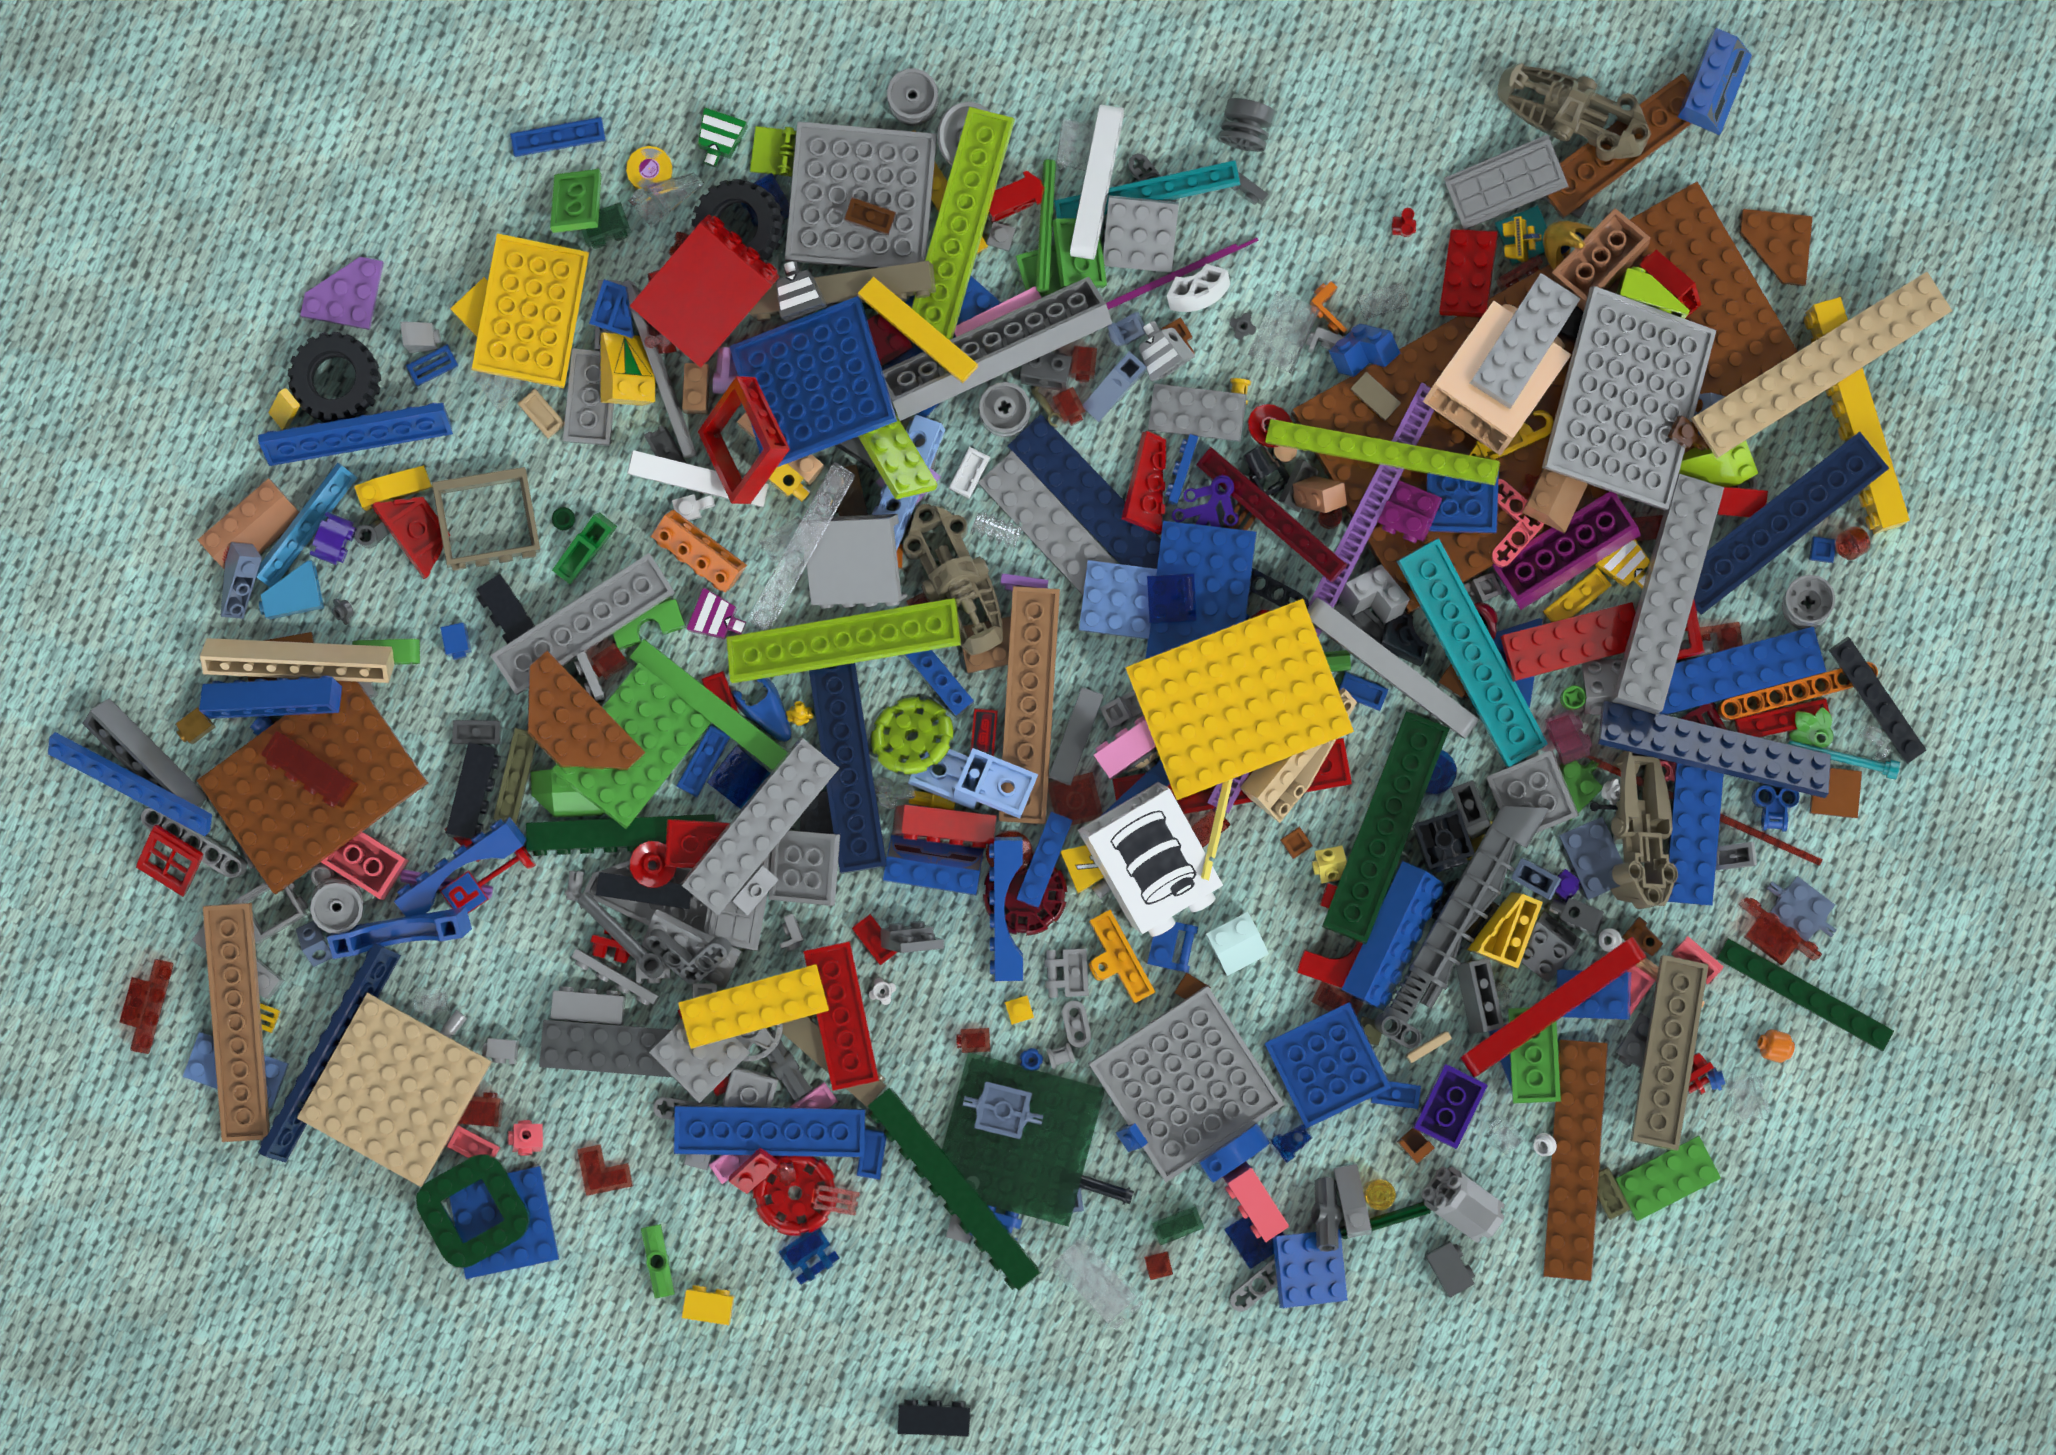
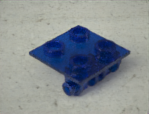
M735 746L707 783L738 808L742 809L770 775V772L739 747Z
M1242 1217L1224 1230L1248 1267L1252 1269L1274 1254L1273 1238L1267 1242L1262 1237L1257 1239L1250 1228L1253 1223L1249 1217L1246 1219ZM1281 1232L1276 1236L1284 1235V1233Z

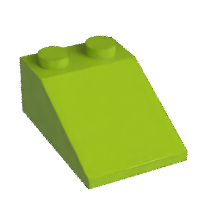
M1639 267L1627 268L1621 276L1616 294L1684 319L1688 316L1690 310L1652 275L1645 273L1644 269Z
M1745 440L1718 458L1714 456L1710 448L1709 450L1704 448L1703 451L1696 447L1683 455L1679 474L1721 487H1733L1757 475L1758 471Z

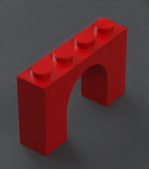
M1330 883L1326 884L1320 906L1329 908L1337 886ZM1357 941L1352 951L1340 958H1328L1304 950L1296 972L1342 988L1363 943Z

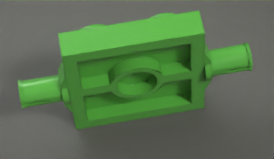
M1569 755L1559 765L1578 814L1603 788L1592 774L1602 764L1598 761L1592 766L1598 760L1596 757L1584 766Z

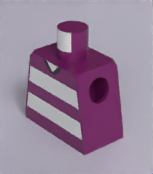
M703 588L687 630L691 633L726 639L729 630L741 635L746 622L734 617L737 611L734 605Z

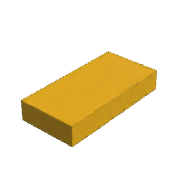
M284 388L279 391L268 413L278 426L285 430L290 426L300 404L288 389Z

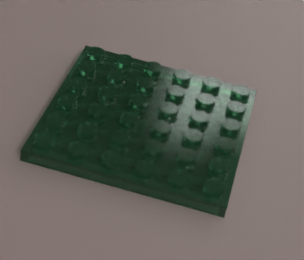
M968 1052L942 1150L987 1205L1069 1227L1105 1089ZM985 1082L1032 1093L1029 1104L1030 1112L1044 1115L1043 1120L1033 1118L1042 1121V1124L1027 1121L1023 1128L1021 1140L974 1128L977 1119L976 1109L963 1106V1102L973 1103L964 1100V1098L967 1096L979 1099L983 1094Z

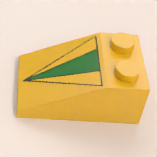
M602 332L601 403L637 406L654 403L655 376L641 337L634 335L632 339L621 334Z

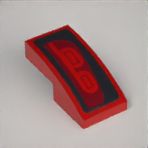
M974 708L971 750L974 748L994 756L998 710Z

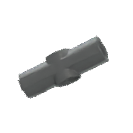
M773 1030L770 1033L775 1038L776 1032ZM780 1039L777 1047L767 1058L778 1079L782 1080L787 1091L796 1101L812 1089L800 1072L797 1061L794 1060L791 1052L787 1051Z
M1331 1177L1317 1178L1314 1181L1315 1204L1311 1211L1312 1222L1316 1224L1317 1248L1324 1252L1335 1251L1339 1248L1338 1225L1342 1217L1341 1207L1337 1205L1336 1181Z

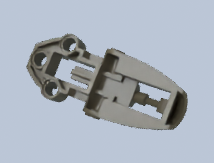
M1520 63L1508 67L1500 77L1497 95L1518 117L1560 141H1570L1573 133L1587 138L1589 144L1596 147L1595 153L1600 160L1609 161L1611 159L1639 156L1642 154L1651 136L1642 109L1634 95L1626 93L1622 94L1617 102L1595 93L1598 86L1593 79L1587 76H1580L1576 79L1559 72L1529 67ZM1526 86L1546 97L1542 105L1512 94L1515 89L1523 90ZM1629 105L1632 107V109L1624 110L1621 108V106ZM1609 113L1616 115L1618 121L1629 125L1621 136L1603 129L1609 118ZM1634 134H1640L1643 138L1635 139ZM1609 144L1612 148L1605 150L1601 145Z
M922 504L917 507L915 514L911 515L907 537L903 543L905 554L912 560L920 559L929 579L922 582L921 588L927 600L935 602L955 598L957 607L962 605L965 613L969 614L974 624L971 627L974 635L969 638L967 637L958 617L960 646L970 655L988 651L1003 641L1001 613L996 593L988 575V566L984 558L979 556L972 559L962 540L968 532L967 522L964 517L952 515L949 511L934 505ZM928 512L932 514V518L929 521H922L920 519L921 514ZM959 523L963 525V529L960 532H953L951 526ZM942 525L957 558L953 559L947 545L940 546L934 550L941 566L937 567L922 534ZM914 542L921 545L920 549L915 552L908 549V546ZM976 598L979 599L991 624L989 629H987L984 622H979L975 613L976 607L973 600Z
M1624 750L1612 763V766H1618L1621 770L1620 801L1616 802L1618 810L1611 822V830L1614 834L1613 842L1615 844H1623L1624 863L1613 867V879L1620 887L1610 890L1617 900L1630 902L1639 910L1655 906H1665L1672 893L1674 883L1678 878L1677 868L1673 863L1669 862V855L1663 854L1662 839L1669 838L1672 833L1671 806L1666 780L1659 758ZM1646 765L1642 800H1638L1636 774L1639 766Z

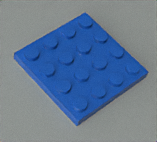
M1350 1002L1265 1043L1306 1129L1392 1088Z
M541 1166L508 1173L526 1208L530 1212V1225L526 1235L479 1263L465 1267V1279L559 1260ZM482 1179L449 1197L455 1227L464 1243L504 1221Z

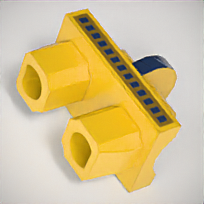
M1521 216L1514 217V221L1503 224L1504 236H1515L1516 243L1504 246L1505 257L1507 259H1518L1521 262H1529L1528 245L1529 250H1535V242L1541 241L1542 235L1535 234L1534 226L1526 228V220L1522 219Z

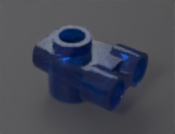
M1302 1124L1284 1135L1279 1133L1271 1139V1142L1279 1151L1284 1161L1288 1163L1296 1157L1295 1153L1313 1137L1305 1125ZM1296 1133L1301 1134L1303 1140L1297 1141L1294 1135Z

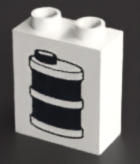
M1159 782L1078 830L1129 923L1141 934L1148 931L1153 937L1168 931L1176 923L1172 917L1186 907H1189L1191 912H1197L1206 908L1216 899L1213 891L1223 886L1213 866L1209 881L1201 878L1206 854L1171 790Z

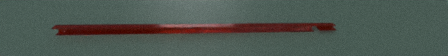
M1582 751L1579 752L1578 755L1599 763L1597 767L1621 777V770L1618 767L1612 766ZM1636 776V784L1643 787L1644 779ZM1668 790L1669 799L1673 800V792ZM1720 814V822L1818 866L1822 863L1823 859Z

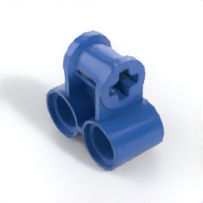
M1767 785L1756 788L1752 792L1751 798L1754 805L1763 808L1761 830L1766 831L1767 828L1781 829L1782 832H1786L1788 827L1787 809L1798 804L1800 799L1799 792L1782 788L1776 793L1771 786ZM1761 790L1766 791L1769 795L1767 803L1759 800L1758 794ZM1785 791L1792 795V802L1790 804H1786L1782 800V794Z

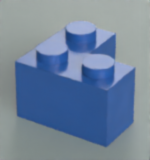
M1360 323L1354 326L1352 331L1344 338L1338 340L1336 345L1329 350V353L1338 373L1354 377L1369 363L1386 367L1400 354V351L1390 330Z

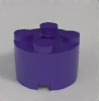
M326 512L325 516L329 518L327 522L321 521L312 544L316 547L315 552L310 550L309 555L337 565L338 562L344 563L347 556L346 553H348V550L344 548L348 540L353 541L357 529L353 527L354 522Z

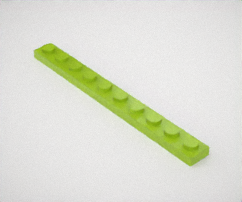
M1270 419L1265 441L1267 444L1494 486L1500 462L1497 460Z

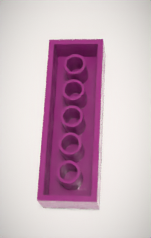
M1609 491L1574 513L1565 533L1552 527L1531 540L1508 566L1498 567L1493 564V567L1519 609L1522 610L1641 536L1638 526L1616 493ZM1506 556L1501 559V560L1504 559V560L1508 561V559H1507Z

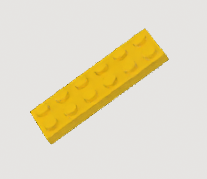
M817 965L678 1002L691 1049L829 1011Z

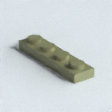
M518 728L514 730L493 820L502 819L504 821L510 817L516 825L518 823L537 744L527 733V730Z

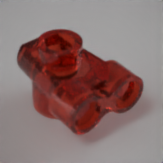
M659 331L658 335H649L644 340L647 348H655L657 346L658 354L677 352L676 346Z

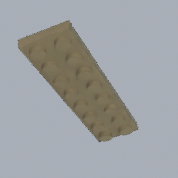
M1666 955L1660 956L1631 1142L1674 1151L1679 1150L1708 964Z

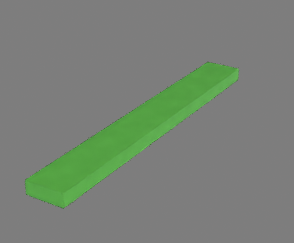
M646 639L642 640L630 656L637 664H642L673 689L676 695L771 770H774L788 753V751Z

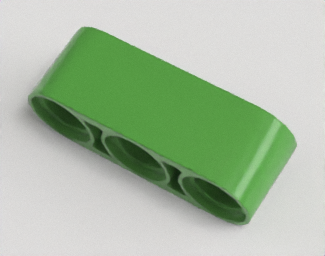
M419 639L352 641V645L392 647L395 665L411 664V662L412 664H420Z

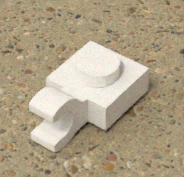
M693 494L672 500L674 510L688 521L701 518V510L715 507L712 496L697 500L696 495Z

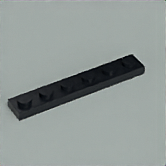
M1846 637L1828 651L1905 763H1910L1927 751L1853 641Z

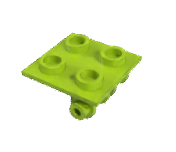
M756 126L750 172L792 177L797 131H794L792 127H785L784 130Z

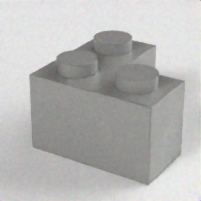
M1382 564L1347 582L1338 598L1352 616L1371 607L1384 624L1402 615L1410 600Z

